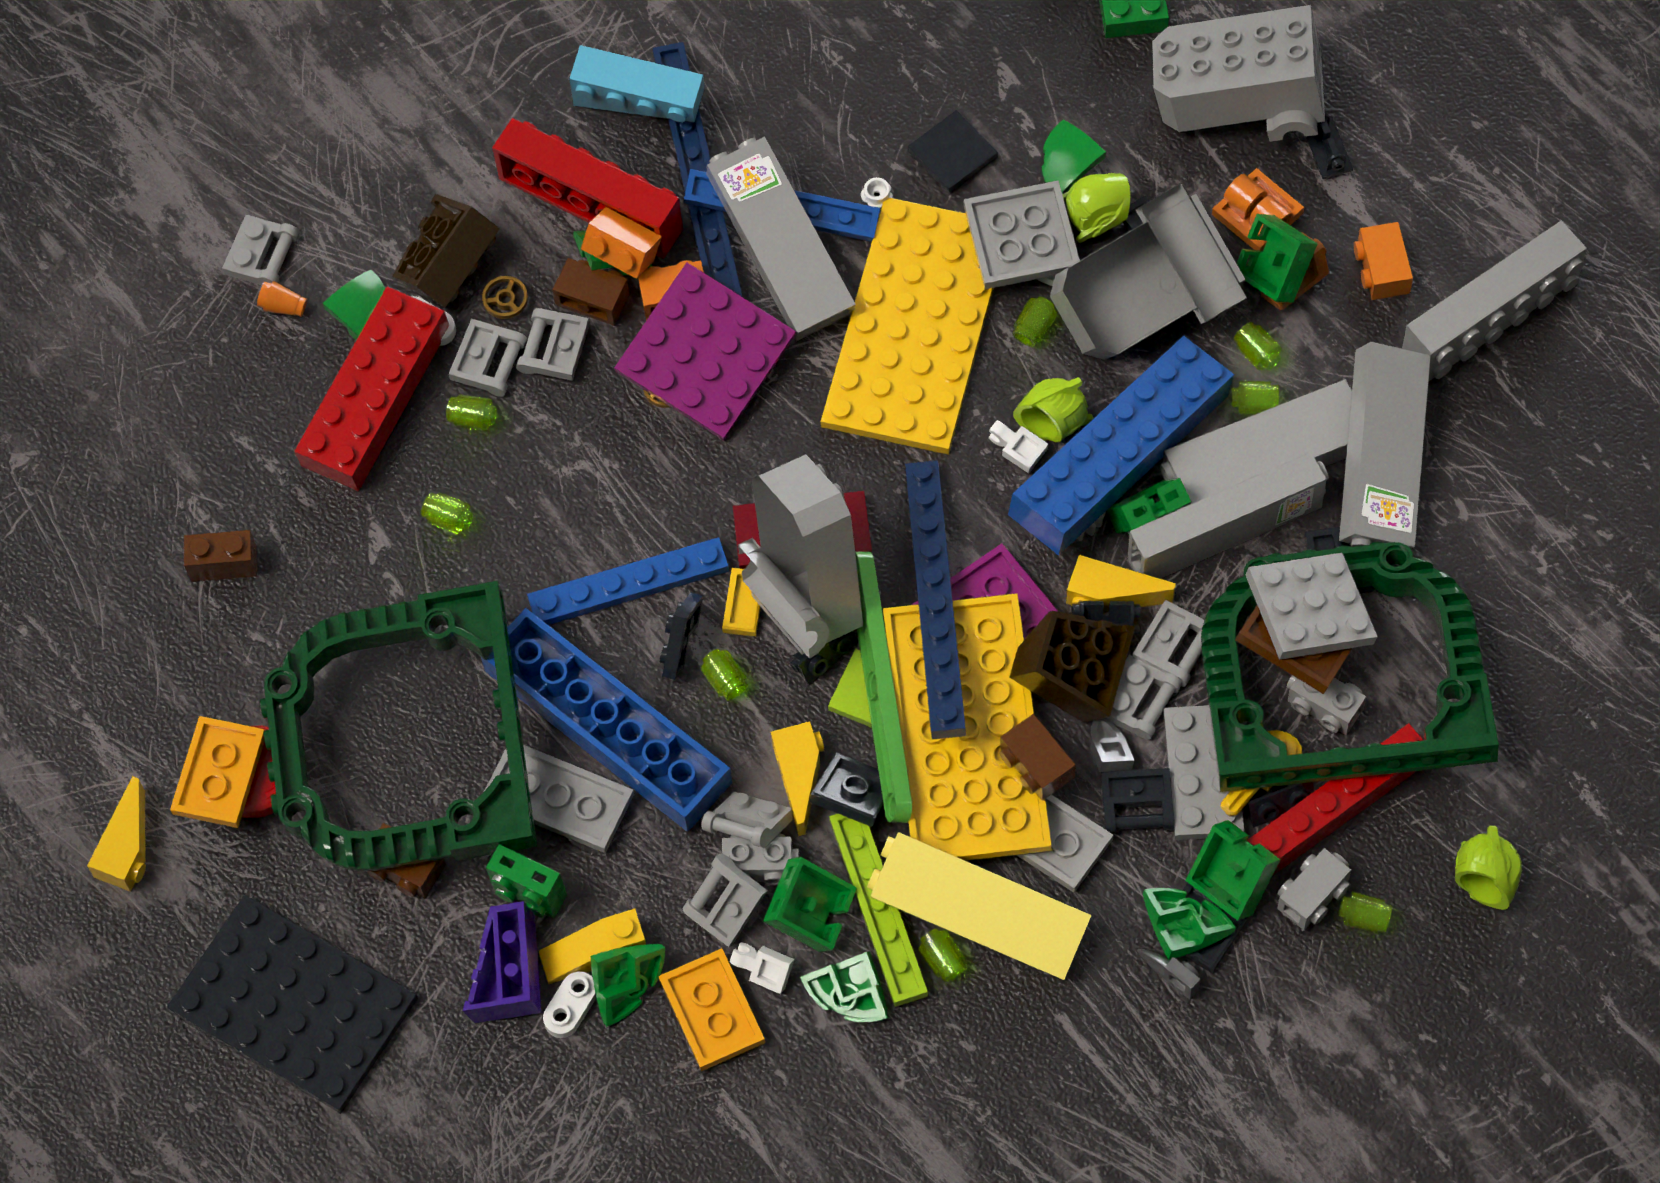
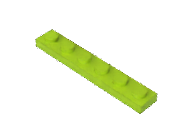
M840 814L829 816L830 824L850 881L853 886L857 887L855 895L894 1006L897 1007L927 997L928 991L899 909L870 897L873 890L867 888L874 869L876 868L881 871L883 864L869 826Z

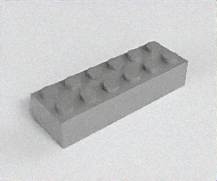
M1561 220L1407 324L1402 349L1430 355L1428 382L1435 377L1436 379L1442 378L1451 370L1452 365L1459 360L1467 361L1477 352L1481 345L1486 342L1488 344L1495 342L1503 334V330L1511 325L1514 327L1520 325L1531 311L1537 307L1543 309L1551 303L1556 294L1562 290L1567 292L1575 287L1580 280L1579 275L1584 265L1583 261L1587 248Z

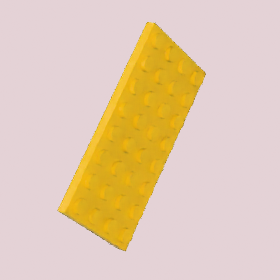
M887 198L883 201L875 236L871 243L855 299V309L851 313L821 418L822 428L949 455L994 288H984L966 213L893 198Z
M1018 594L953 601L966 736L933 740L931 737L919 604L883 608L886 640L912 799V813L908 821L910 837L964 861L1051 851L1052 846L1045 799L1042 801L1036 793L1030 794L1020 780L1022 775L1015 767L1009 768L999 754V751H1001L1000 737L1034 714L1031 691L1009 678L1017 649L1024 641Z

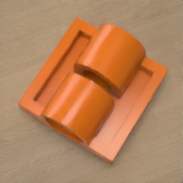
M1257 168L1248 176L1241 174L1235 178L1226 189L1224 198L1212 208V215L1252 249L1260 251L1264 250L1267 241L1252 240L1247 237L1256 214L1275 215L1291 225L1304 212V206Z

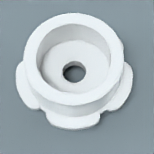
M872 178L865 183L864 189L861 191V198L863 202L868 203V206L881 208L883 201L893 197V194L890 192L891 186L882 178Z

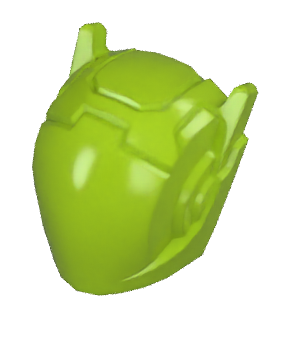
M1121 173L1088 175L1079 179L1068 192L1062 194L1063 200L1066 202L1068 216L1074 227L1080 232L1076 237L1079 243L1091 237L1095 238L1107 230L1121 225L1128 218L1130 185L1127 177Z
M1079 377L1070 381L1052 378L1039 382L1025 395L1013 412V417L1020 426H1023L1044 441L1050 440L1053 442H1060L1094 419L1092 414H1088L1086 399L1078 388L1082 386V380Z
M1489 826L1487 834H1478L1468 841L1461 843V848L1456 857L1455 881L1461 888L1469 892L1471 899L1492 908L1508 909L1519 886L1522 861L1516 848L1508 840L1498 835L1497 827Z

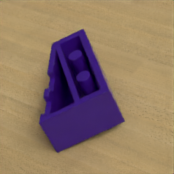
M524 901L490 906L479 947L481 952L477 968L473 969L471 977L473 983L468 1001L465 1000L463 1012L473 1023L541 1013L535 914Z

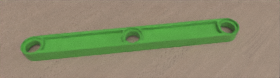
M855 551L863 626L857 628L884 810L888 822L907 823L911 818L912 799L875 563L871 552Z

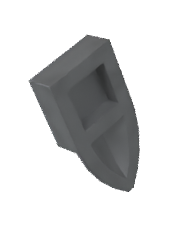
M1107 718L1093 720L1091 725L1092 742L1090 751L1099 772L1132 770L1134 758L1122 732Z
M1140 948L1137 950L1138 954L1155 972L1189 1000L1199 991V974L1189 963L1185 961L1180 963L1174 957L1168 960L1166 957Z

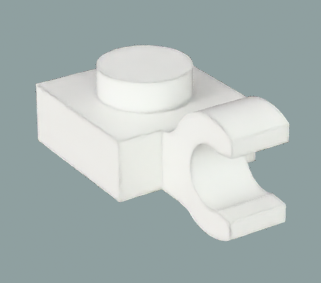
M997 420L989 430L991 435L988 439L998 446L1005 447L1002 450V456L1027 473H1030L1048 450L1049 444L1023 426L1015 433Z
M742 942L739 944L738 950H733L730 959L731 964L752 971L749 981L779 994L786 987L794 962L793 958L765 946H762L757 953L755 948Z

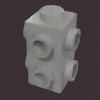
M1293 675L1286 686L1290 689L1288 702L1291 703V706L1300 714H1310L1319 719L1321 724L1331 732L1337 733L1339 731L1347 735L1364 710L1366 696L1363 695L1362 691L1354 684H1344L1336 678L1332 680L1324 694Z
M780 833L764 848L753 845L750 840L733 835L730 838H722V854L728 856L737 868L753 880L764 882L767 885L777 886L788 859L799 857V848L793 849L791 837H785V835ZM723 876L724 882H730Z
M1325 848L1317 856L1311 854L1300 867L1302 873L1295 880L1289 878L1277 893L1280 896L1277 909L1303 930L1311 922L1317 925L1327 914L1329 909L1326 906L1333 898L1340 900L1351 886L1349 883L1351 869L1348 862L1338 853L1334 852L1331 854Z

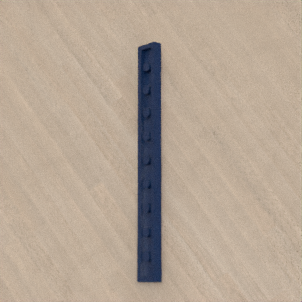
M683 42L652 48L655 63L690 71ZM699 108L694 122H677L668 119L685 192L690 169L706 172L707 164L710 163V155ZM688 204L703 272L742 297L723 211Z
M938 460L907 463L905 468L932 740L966 736Z

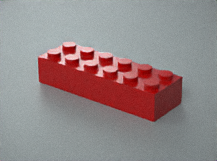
M512 118L492 147L499 180L588 223L607 207L661 235L662 238L656 256L662 259L666 257L683 231L680 202L674 192L667 188H657L649 184L640 175L634 174L632 176L622 171L613 162H603L595 158L584 148L576 149L566 144L557 135L552 134L549 136L539 131L530 122L524 121L522 123Z
M388 286L386 287L294 451L302 467L356 491L360 490L442 342L441 339L449 327L444 310Z

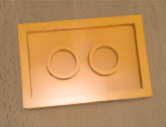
M199 716L172 801L171 813L177 816L238 828L265 742V729Z
M722 948L658 976L701 1071L765 1043V1038Z

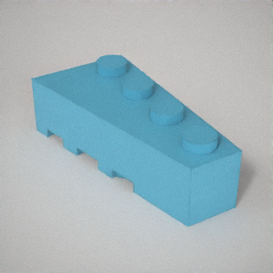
M580 45L570 75V86L574 106L667 118L677 122H694L704 92V77L702 74Z

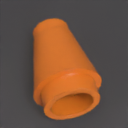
M275 281L272 283L264 282L257 299V306L262 307L264 312L297 315L302 317L307 304V298L301 297V295Z

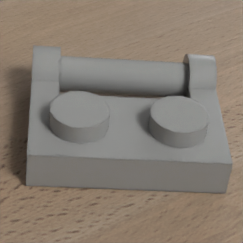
M245 215L222 267L224 275L263 285L264 282L272 283L273 281L278 283L280 279L278 273L291 243L297 240L300 233L299 229L291 224H278ZM273 238H279L267 268L260 270Z
M535 308L531 317L533 324L523 356H520L516 369L525 374L538 373L573 381L589 329V318ZM553 325L543 360L536 359L545 326Z
M471 319L450 369V380L484 389L495 396L503 397L508 388L506 384L519 350L523 349L526 344L527 337L517 331ZM499 342L507 343L508 345L495 377L486 376Z
M1165 600L1133 652V657L1164 673L1175 675L1182 681L1183 684L1181 686L1185 687L1191 678L1189 673L1202 653L1201 633L1204 619ZM1192 629L1197 632V635L1180 664L1176 666L1170 660L1188 630Z
M1128 655L1112 712L1107 719L1131 733L1149 740L1155 732L1154 725L1173 693L1179 691L1183 683L1175 675L1164 673ZM1153 683L1160 686L1159 692L1143 719L1138 720L1134 718Z
M733 792L713 812L707 811L704 814L701 827L703 831L710 833L719 831L750 840L753 845L764 848L793 820V811L790 807L779 805L772 801H765L744 793Z
M719 853L712 861L711 865L713 868L693 899L687 900L682 909L688 917L729 947L735 942L768 890L737 868L728 856ZM724 876L730 882L709 913L705 910L704 905Z

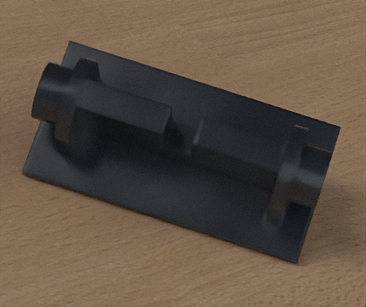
M1325 113V122L1317 123L1318 135L1306 136L1322 179L1353 171L1333 117Z
M1079 600L1078 604H1072L1071 612H1069V614L1084 616L1089 620H1104L1120 626H1135L1133 634H1140L1137 620L1141 612L1140 604H1134L1133 601H1110L1109 612H1103V601Z
M853 631L826 643L819 653L811 658L805 653L801 654L798 651L792 655L793 660L789 665L795 672L799 673L801 671L807 685L810 686L843 655L848 653L858 641Z
M1313 782L1275 786L1277 789L1275 792H1272L1271 789L1266 791L1260 788L1244 806L1246 811H1250L1253 828L1280 817L1313 793Z

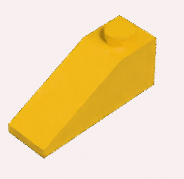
M1079 555L1067 588L1066 604L1072 606V604H1078L1079 600L1103 601V612H1109L1110 601H1133L1134 604H1140V607L1161 605L1165 600L1173 603L1176 583Z
M810 721L770 732L772 746L799 836L806 834L812 803L809 802L810 796L816 786L820 768L819 752L824 751L820 732L813 733Z
M132 776L87 865L94 878L130 892L135 882L139 883L146 869L145 790L139 778Z
M632 909L600 919L539 950V955L548 984L564 980L573 972L587 973L592 971L590 957L592 955L622 947L646 945L636 910Z

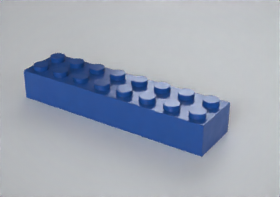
M1183 336L1012 494L1008 516L1057 555H1060L1163 458L1164 450L1176 446L1228 397L1234 374Z
M527 608L508 626L517 697L685 831L688 832L732 784L730 767ZM481 657L485 672L497 681L494 658L484 660Z

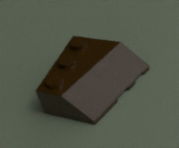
M435 194L431 201V204L435 206L431 216L422 218L418 226L421 229L419 239L414 240L408 245L392 277L430 302L445 308L447 304L452 303L459 294V287L463 281L475 272L478 266L477 261L484 251L489 250L496 241L495 235L500 228L472 206Z
M1049 611L1019 645L1009 678L1083 723L1110 717L1135 626H1120L1109 621H1094L1086 619L1084 616Z

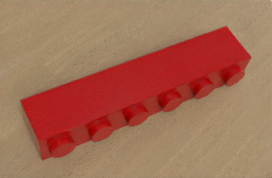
M1408 723L1381 744L1387 745L1424 740ZM1416 771L1329 780L1247 841L1253 846L1261 844L1281 859L1273 874L1275 875Z

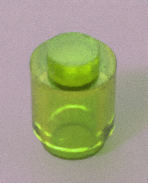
M1044 297L1030 298L1013 325L1015 329L1012 334L1015 339L1029 347H1034L1037 342H1041L1057 317L1054 304Z
M1249 322L1234 336V341L1237 343L1236 348L1257 370H1270L1280 361L1281 356L1279 354L1282 351V347L1262 326H1256L1253 322Z
M1239 381L1238 387H1232L1231 406L1238 407V414H1258L1279 405V385H1271V381Z
M459 394L457 397H450L446 409L447 422L453 423L456 427L487 431L490 425L495 424L497 407L493 406L490 398Z
M431 492L423 503L421 517L426 518L429 524L454 534H459L470 526L473 512L470 511L469 503L441 492L437 494Z
M715 649L703 658L704 663L701 666V671L719 696H723L725 700L729 701L737 698L747 689L746 675L728 650L720 651Z
M1352 891L1350 898L1343 897L1338 916L1344 918L1343 925L1375 934L1377 930L1386 932L1391 917L1392 905L1385 904L1383 899Z
M935 928L920 939L922 944L918 950L936 977H941L944 982H948L967 969V965L964 962L965 956L947 930L939 931Z

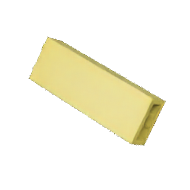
M898 832L895 839L888 836L881 856L885 857L886 861L881 871L876 868L874 869L867 888L873 890L871 898L1059 979H1065L1091 918L1090 914Z

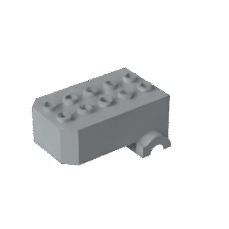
M1311 5L1169 26L1152 41L1153 88L1163 123L1178 132L1267 119V133L1271 142L1282 140L1284 134L1289 131H1299L1304 136L1318 135L1317 123L1325 122L1321 48Z
M1181 183L1136 209L1143 224L1055 275L1050 298L1082 354L1103 360L1108 359L1194 310L1202 324L1247 298L1239 285L1240 282L1245 280L1243 274L1197 194L1189 197Z
M805 454L752 479L761 547L751 538L738 544L739 554L746 553L750 558L749 565L742 571L743 582L751 590L752 597L797 650L811 658L819 653L826 643L862 627L863 619L852 520L845 503L843 491L837 483L833 484L827 478L821 465H815Z

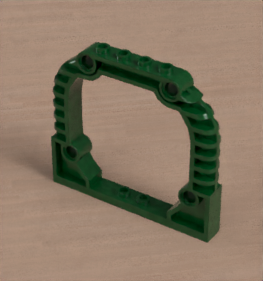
M1373 542L1370 545L1339 546L1335 549L1304 550L1301 553L1284 555L1274 553L1266 557L1254 558L1244 567V576L1231 583L1226 588V591L1210 606L1202 627L1201 647L1220 792L1498 762L1499 743L1487 676L1483 668L1475 617L1466 593L1450 575L1435 569L1433 564L1428 561L1413 557V553L1407 545L1400 542ZM1343 553L1356 587L1373 586L1379 593L1389 597L1414 596L1433 613L1440 630L1448 678L1441 681L1437 687V716L1425 728L1424 741L1387 745L1373 743L1360 748L1347 749L1345 747H1337L1330 751L1287 755L1286 743L1275 738L1264 729L1262 707L1257 702L1245 700L1237 641L1235 639L1247 617L1252 614L1257 606L1245 574L1248 567ZM1393 564H1399V565H1401V566L1395 567V566H1391V565H1393ZM1449 699H1457V700H1460V701H1458V702H1450V701H1448V700H1449ZM1245 721L1252 722V724L1250 725H1243L1240 723Z
M498 581L419 594L416 601H404L388 606L382 605L371 609H359L354 612L339 613L328 619L325 618L300 636V639L291 651L287 652L282 667L273 669L267 674L264 681L265 698L260 699L263 718H268L269 730H264V740L267 750H271L272 762L267 763L269 779L271 783L275 782L276 794H271L273 812L275 815H279L281 822L292 836L304 838L319 856L331 864L353 871H378L380 869L419 864L420 862L436 861L448 857H454L458 861L492 855L499 844L513 851L537 847L504 597ZM448 625L445 632L441 634L434 633L438 626ZM427 639L429 644L439 651H447L459 644L477 653L484 660L494 658L498 689L493 690V698L496 710H501L503 720L497 722L500 742H506L510 773L495 776L488 788L475 801L467 798L453 801L446 810V816L442 818L373 831H348L331 824L324 803L313 789H310L308 786L301 716L310 708L314 700L313 677L332 659L353 651ZM291 684L290 690L286 693H277L281 686ZM297 812H306L305 817L301 821H292V817ZM462 816H473L469 824L458 825V821Z

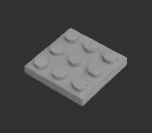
M1059 181L964 199V209L985 289L1055 276L1080 261Z
M1343 553L1248 567L1245 575L1279 660L1373 645L1375 643L1377 634Z

